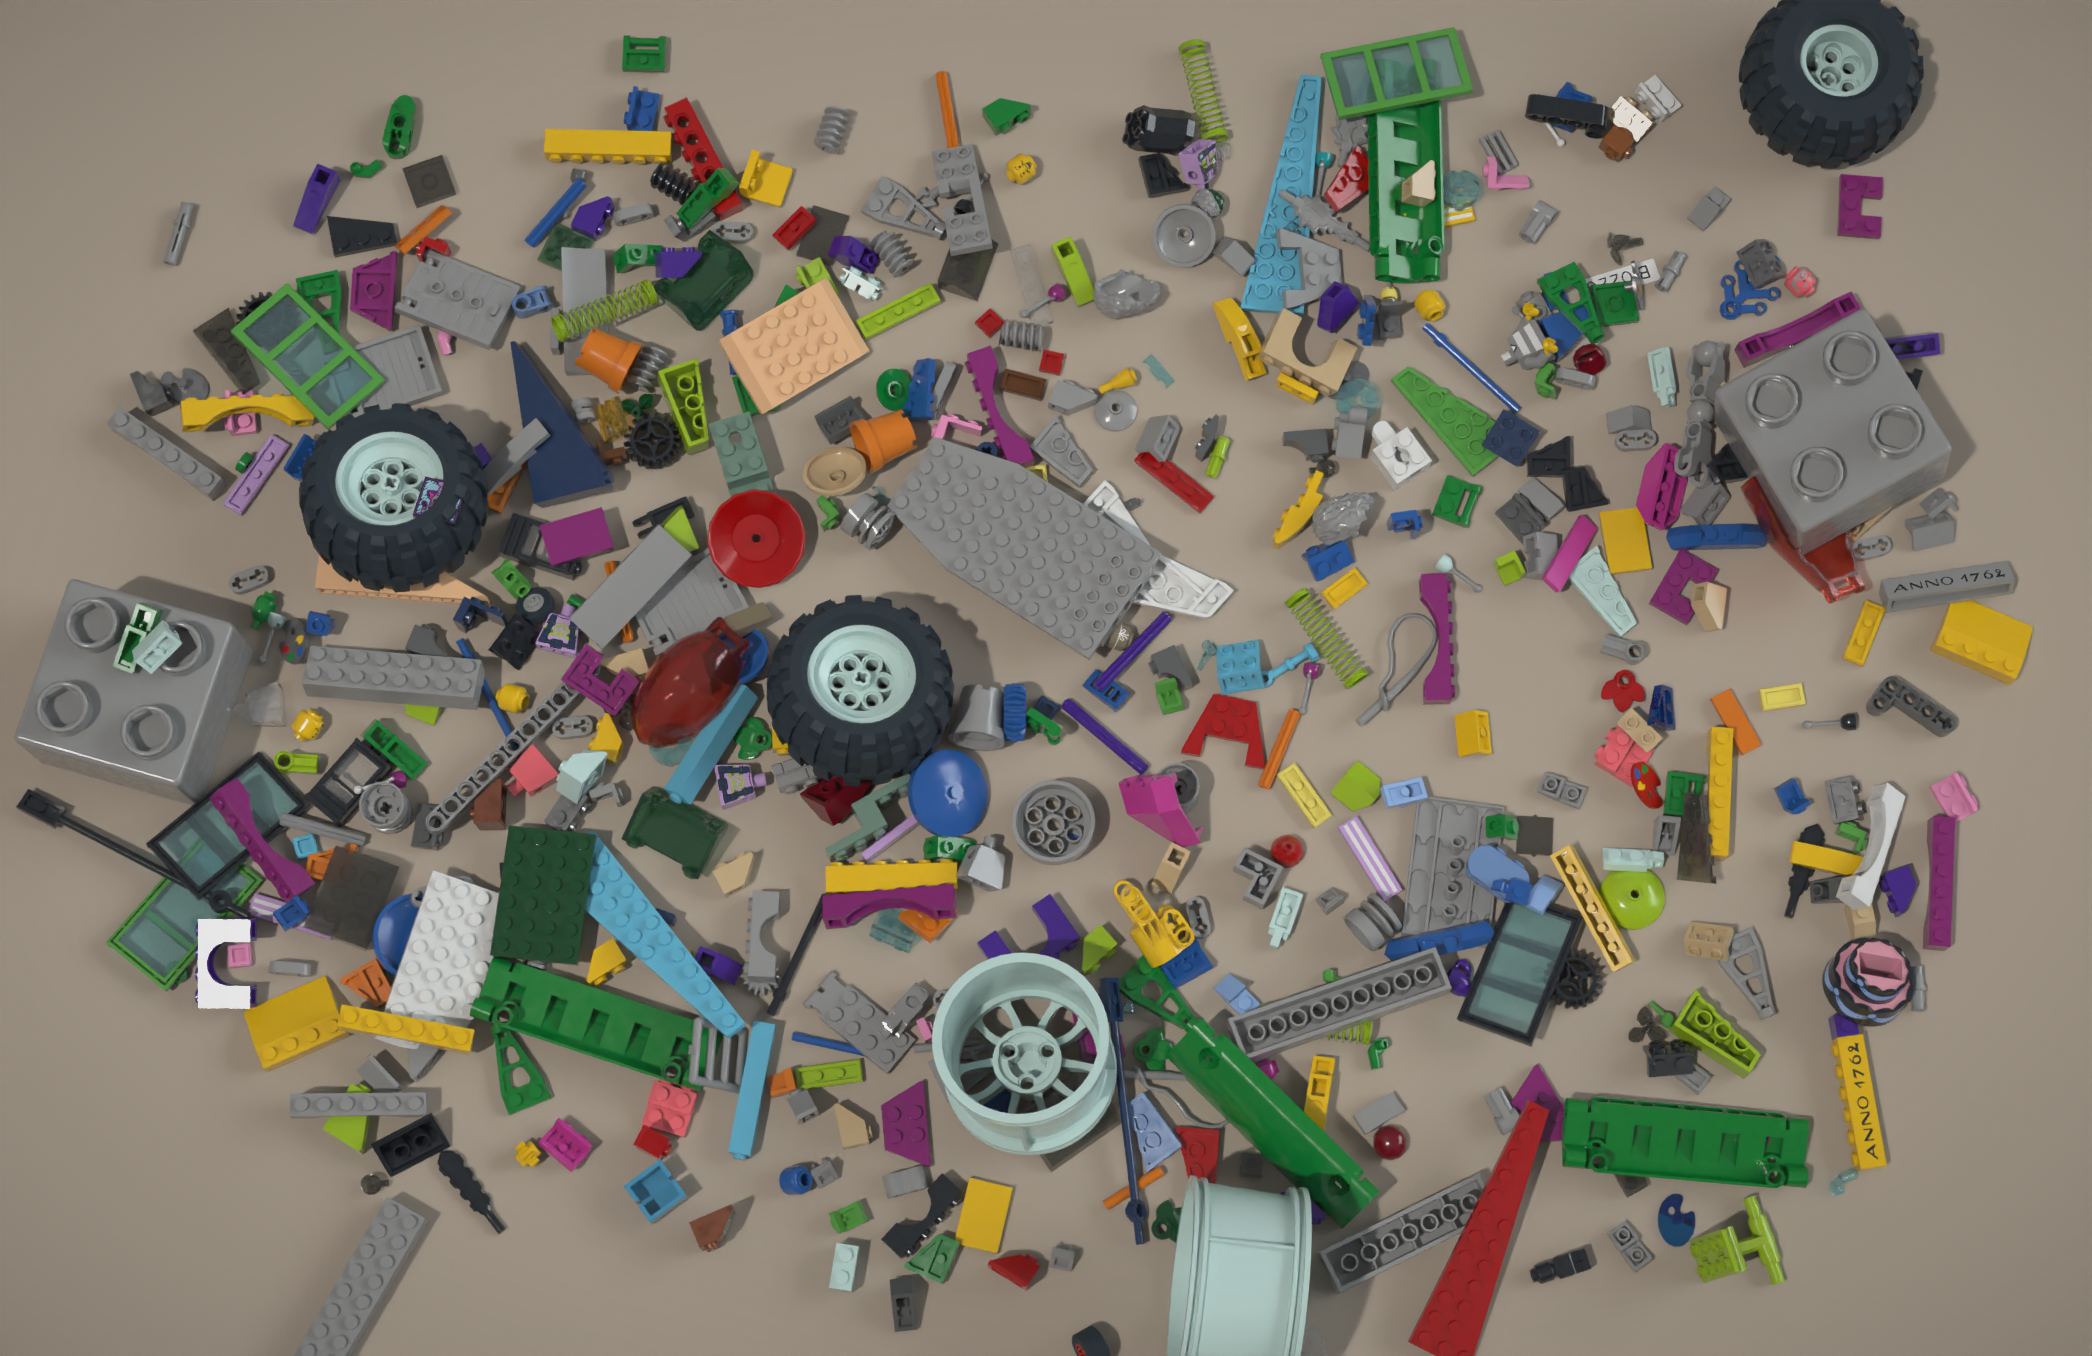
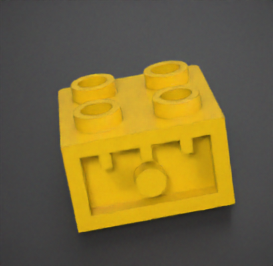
M752 149L739 185L740 196L781 207L793 169L761 159L760 151Z

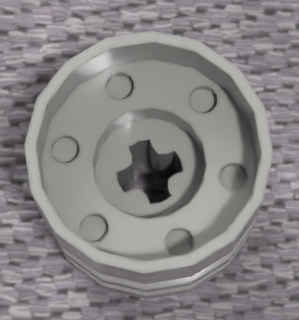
M864 493L849 509L841 523L840 529L850 537H854L861 532L858 542L860 544L865 543V547L868 550H872L887 536L896 518V514L892 511L887 513L888 509L885 506L875 511L878 501L868 493Z
M1173 763L1166 765L1158 773L1160 776L1176 773L1178 781L1174 786L1176 792L1180 791V795L1177 794V797L1186 815L1197 804L1200 789L1199 778L1195 771L1186 764Z
M384 781L368 786L362 793L359 801V809L363 819L381 833H397L410 823L413 814L412 803L408 796L392 783ZM390 806V807H391V809H389V812H390V813H389V814L385 813V812L388 811V808H387V807Z
M1371 893L1367 896L1368 902L1363 900L1360 903L1364 913L1354 908L1343 919L1353 935L1367 949L1374 952L1385 942L1381 932L1392 937L1394 934L1393 930L1398 931L1402 925L1393 909L1376 894Z

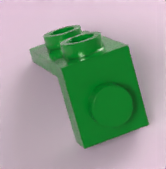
M624 244L613 256L617 273H626L633 266H655V252H662V246Z
M939 835L925 838L923 845L924 860L933 861L946 858L963 861L968 848L976 845V842L971 839Z

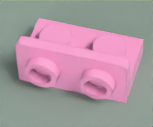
M225 390V397H222V399H228L230 396L250 398L255 393L253 390L234 393L230 390ZM256 413L233 414L224 418L225 429L232 436L258 433Z
M1957 772L1929 787L1944 815L1955 818V823L1978 811L1977 800L1972 794H1969L1966 789V781Z

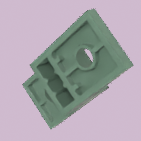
M750 412L708 424L730 496L732 497L734 494L753 489L774 492ZM732 434H739L741 436V440L738 443H731L729 438Z
M909 773L851 804L852 812L861 829L825 848L831 863L835 861L843 862L848 858V854L853 851L856 853L861 852L868 847L866 844L873 840L877 842L889 832L888 824L879 808L885 809L893 804L892 800L908 796Z

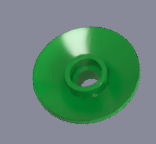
M888 369L879 376L876 383V394L878 400L886 409L891 411L903 410L908 396V387L911 383L908 375L899 369Z

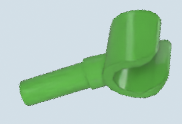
M1333 969L1323 971V981L1325 983H1332L1343 979L1335 977V970Z
M1651 1001L1649 1005L1662 1016L1659 1023L1669 1029L1674 1021L1673 1015L1664 1012Z

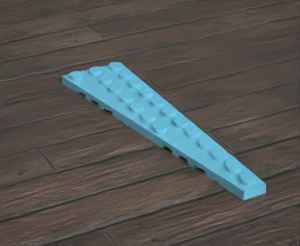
M1300 76L1253 258L1256 262L1250 268L1240 306L1242 311L1277 314L1283 309L1282 291L1302 290L1298 250L1278 249L1276 230L1282 228L1309 238L1310 229L1308 226L1300 228L1299 217L1294 216L1295 209L1291 207L1292 204L1278 195L1284 189L1295 197L1302 198L1307 194L1309 198H1312L1321 76ZM1304 305L1293 307L1288 311L1298 316H1303Z
M593 830L588 833L595 834L597 836V834ZM597 836L586 912L655 972L666 984L672 987L684 1000L691 1004L694 1009L703 1015L722 1034L730 1039L746 1026L745 1022Z

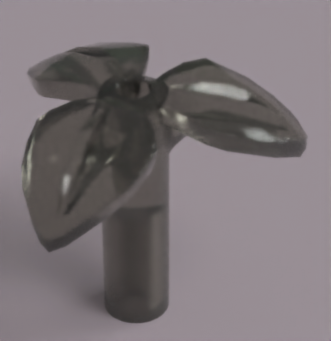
M1612 232L1608 234L1607 247L1612 248L1610 255L1619 266L1623 265L1619 254L1621 249L1643 245L1641 237L1630 239V236L1618 234L1615 237Z
M631 694L616 714V716L621 715L619 724L628 731H632L635 726L634 717L628 714V712L637 708L639 702L638 694ZM603 709L605 713H608L610 715V717H616L608 711H606L605 709Z
M1646 1006L1642 1007L1637 1015V1021L1642 1027H1633L1629 1032L1628 1039L1631 1042L1638 1043L1643 1041L1645 1033H1647L1651 1041L1665 1040L1667 1038L1665 1031L1659 1026H1655L1656 1024L1653 1021L1650 1010Z

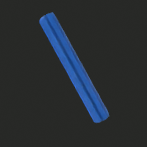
M581 179L575 180L525 238V242L528 245L535 247L583 192L586 184Z

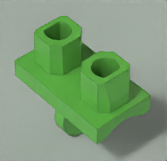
M507 558L500 567L491 572L515 599L523 598L530 591L532 585Z

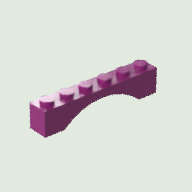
M1851 291L1793 322L1770 331L1755 334L1738 342L1734 351L1743 368L1802 342L1861 308Z
M991 345L967 353L965 366L968 374L972 373L974 377L972 385L975 393L979 392L982 398L979 399L982 411H986L989 418H986L989 430H994L996 437H993L997 450L1001 449L1003 456L1000 458L1017 463L1024 468L1034 466V457L1027 440L1017 435L1008 427L996 408L993 390L998 374V363Z
M1421 574L1419 578L1420 601L1432 616L1438 635V654L1435 665L1423 682V705L1450 704L1452 698H1455V685H1451V677H1454V664H1450V656H1453L1454 646L1453 643H1450L1449 635L1453 634V623L1449 622V614H1452V602L1448 601V593H1451V580H1447V574Z
M238 778L216 790L210 797L214 808L224 817L226 824L238 836L239 842L249 851L253 861L263 870L265 877L277 889L279 896L288 903L294 896L297 895L299 897L306 893L315 884L303 866L279 855L263 839L252 817L250 794Z
M1933 816L1927 821L1929 893L1923 927V949L1945 951L1951 947L1955 818Z
M943 883L937 886L920 885L915 888L898 887L892 890L876 889L870 892L832 893L823 896V921L826 929L848 928L868 914L891 908L915 910L928 915L934 920L957 918L956 892L953 884Z

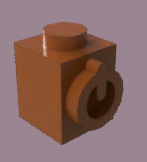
M1614 125L1601 140L1598 148L1604 152L1607 158L1619 162L1622 158L1626 159L1633 151L1631 146L1634 138L1627 129Z

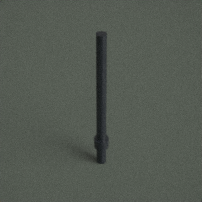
M825 894L821 895L778 988H775L772 994L773 999L766 1012L769 1015L775 1016L781 1001H784L787 996L786 990L823 913V896Z

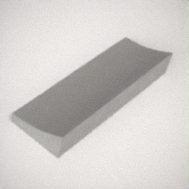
M561 247L563 313L565 311L569 313L570 309L575 310L577 306L581 308L583 304L588 305V302L594 303L595 299L600 301L601 297L606 298V250ZM601 299V303L606 308L605 300ZM596 301V302H595V305L597 306V308H598L599 311H600L599 302ZM589 304V308L595 316L593 305ZM583 306V310L589 319L587 307ZM602 307L604 316H605L606 320L608 321L607 316H606V313H605V311H604V309H603V307ZM578 308L577 313L582 319L581 310ZM596 310L599 321L601 322V318ZM571 311V316L576 322L575 313ZM566 313L564 317L570 325L569 315ZM590 313L591 319H592V321H593V323H594V325H595V321H594V319H593V316H592V314ZM584 315L586 324H587V326L589 327L588 321H587V319H586V317H585V315ZM578 318L579 324L583 330L582 324ZM604 318L603 326L597 321V329L608 333V323L605 322ZM572 321L573 327L577 333L576 327ZM566 324L567 330H568L569 334L571 335L570 330H569V328H568V326H567V324ZM585 324V333H582L578 327L579 336L575 335L572 330L573 338L568 336V340L564 341V371L567 376L591 375L575 366L577 357L580 358L581 356L580 350L590 333Z
M657 524L577 608L569 619L597 646L603 649L692 554Z

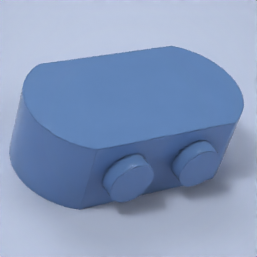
M1484 845L1476 848L1466 862L1468 878L1502 902L1512 903L1504 900L1505 893L1491 890L1492 884L1495 880L1509 884L1511 878L1529 883V875L1523 869L1524 865L1515 859L1513 861L1510 860L1499 847L1493 848L1490 845Z

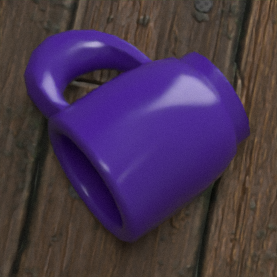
M1459 959L1446 974L1452 987L1450 993L1460 997H1466L1472 983L1470 979L1472 968L1467 960ZM1462 967L1466 971L1467 975L1457 968Z

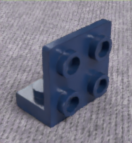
M1503 409L1483 441L1482 446L1518 467L1534 440L1540 434V430Z
M464 597L453 618L458 630L467 633L468 629H472L476 621L475 614L504 627L508 622L500 608L493 605L490 608L482 605L483 602L475 597L470 599Z

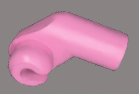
M439 331L437 340L442 355L452 353L450 345L452 335Z

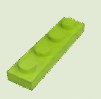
M930 282L857 319L856 323L865 340H868L941 303V300Z

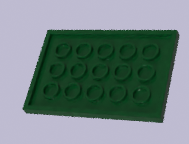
M509 825L490 956L578 966L597 838L595 834Z

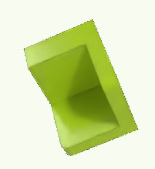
M1515 550L1496 558L1493 563L1504 586L1524 578L1526 574Z

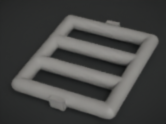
M695 1018L692 1045H689L688 1052L691 1055L689 1082L694 1085L740 1093L746 1062L747 1030L742 1028L735 1034L738 1035L734 1084L728 1083L731 1038L728 1039L724 1034L719 1080H714L716 1037L719 1030L707 1019ZM702 1027L708 1029L704 1077L698 1076Z

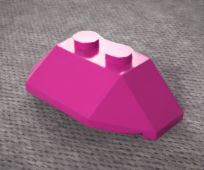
M1664 443L1645 465L1636 506L1645 523L1660 531L1665 530L1666 527L1678 519L1687 483V477H1681L1674 470L1675 455L1679 449L1669 443Z

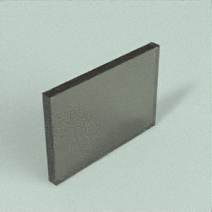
M813 205L810 214L816 218L817 222L802 237L796 255L812 261L820 257L825 265L833 266L834 259L828 256L834 237L843 236L849 216Z

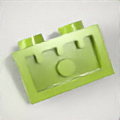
M820 257L803 267L800 265L795 267L798 271L795 276L801 285L804 284L806 288H809L827 277L837 296L840 295Z

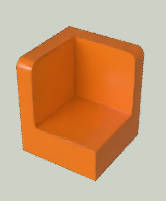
M791 1068L784 1069L782 1073L767 1077L772 1099L797 1090Z

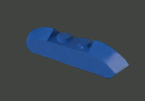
M1754 524L1689 525L1669 528L1666 539L1671 550L1757 549L1765 547L1771 534L1762 526Z
M1477 921L1389 940L1384 955L1393 962L1436 947L1438 955L1457 952L1491 942L1495 931L1487 921Z

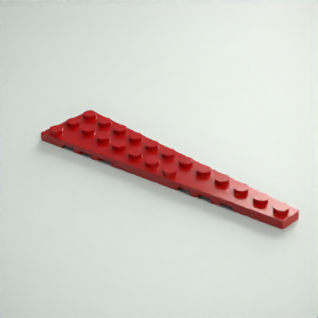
M1527 1100L1408 1340L1409 1343L1435 1356H1474L1549 1113L1548 1109Z

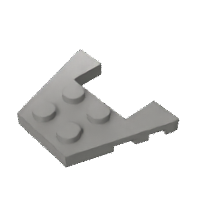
M1282 228L1276 230L1278 249L1298 250L1302 290L1282 291L1284 309L1289 310L1293 307L1321 299L1322 294L1334 281L1342 284L1339 249Z

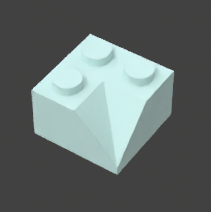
M583 750L582 753L573 754L569 760L565 759L558 769L560 773L556 778V781H558L556 791L578 804L584 794L586 795L603 775L608 753L605 751Z

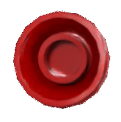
M1283 835L1275 839L1270 850L1273 861L1283 866V868H1291L1299 864L1304 852L1301 842L1290 835Z

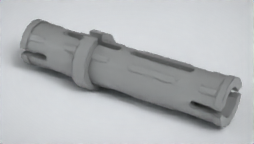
M181 202L177 219L173 221V232L165 258L163 259V262L168 265L176 266L186 230L190 228L189 220L194 209L192 204Z

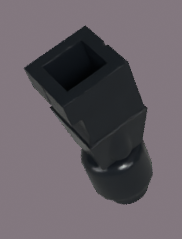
M1585 1248L1554 1257L1552 1262L1545 1261L1536 1264L1534 1269L1529 1271L1533 1283L1539 1282L1543 1284L1553 1281L1555 1276L1563 1279L1592 1268Z

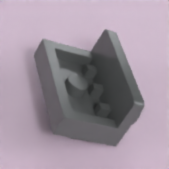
M851 396L814 416L820 431L830 445L851 434L850 422L865 419Z

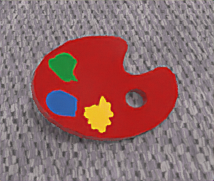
M1634 763L1631 768V781L1637 796L1648 808H1660L1663 805V800L1654 790L1655 787L1661 785L1658 776L1646 763Z

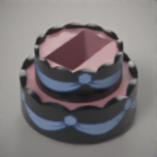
M1859 938L1844 944L1828 961L1823 971L1822 985L1829 1003L1841 1016L1858 1025L1876 1027L1894 1020L1909 1001L1913 992V975L1910 962L1906 958L1905 953L1891 941L1878 938Z

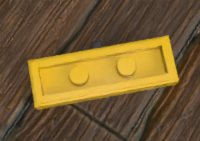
M1868 600L1864 601L1844 651L1843 660L1860 667L1864 665L1885 612L1883 606Z

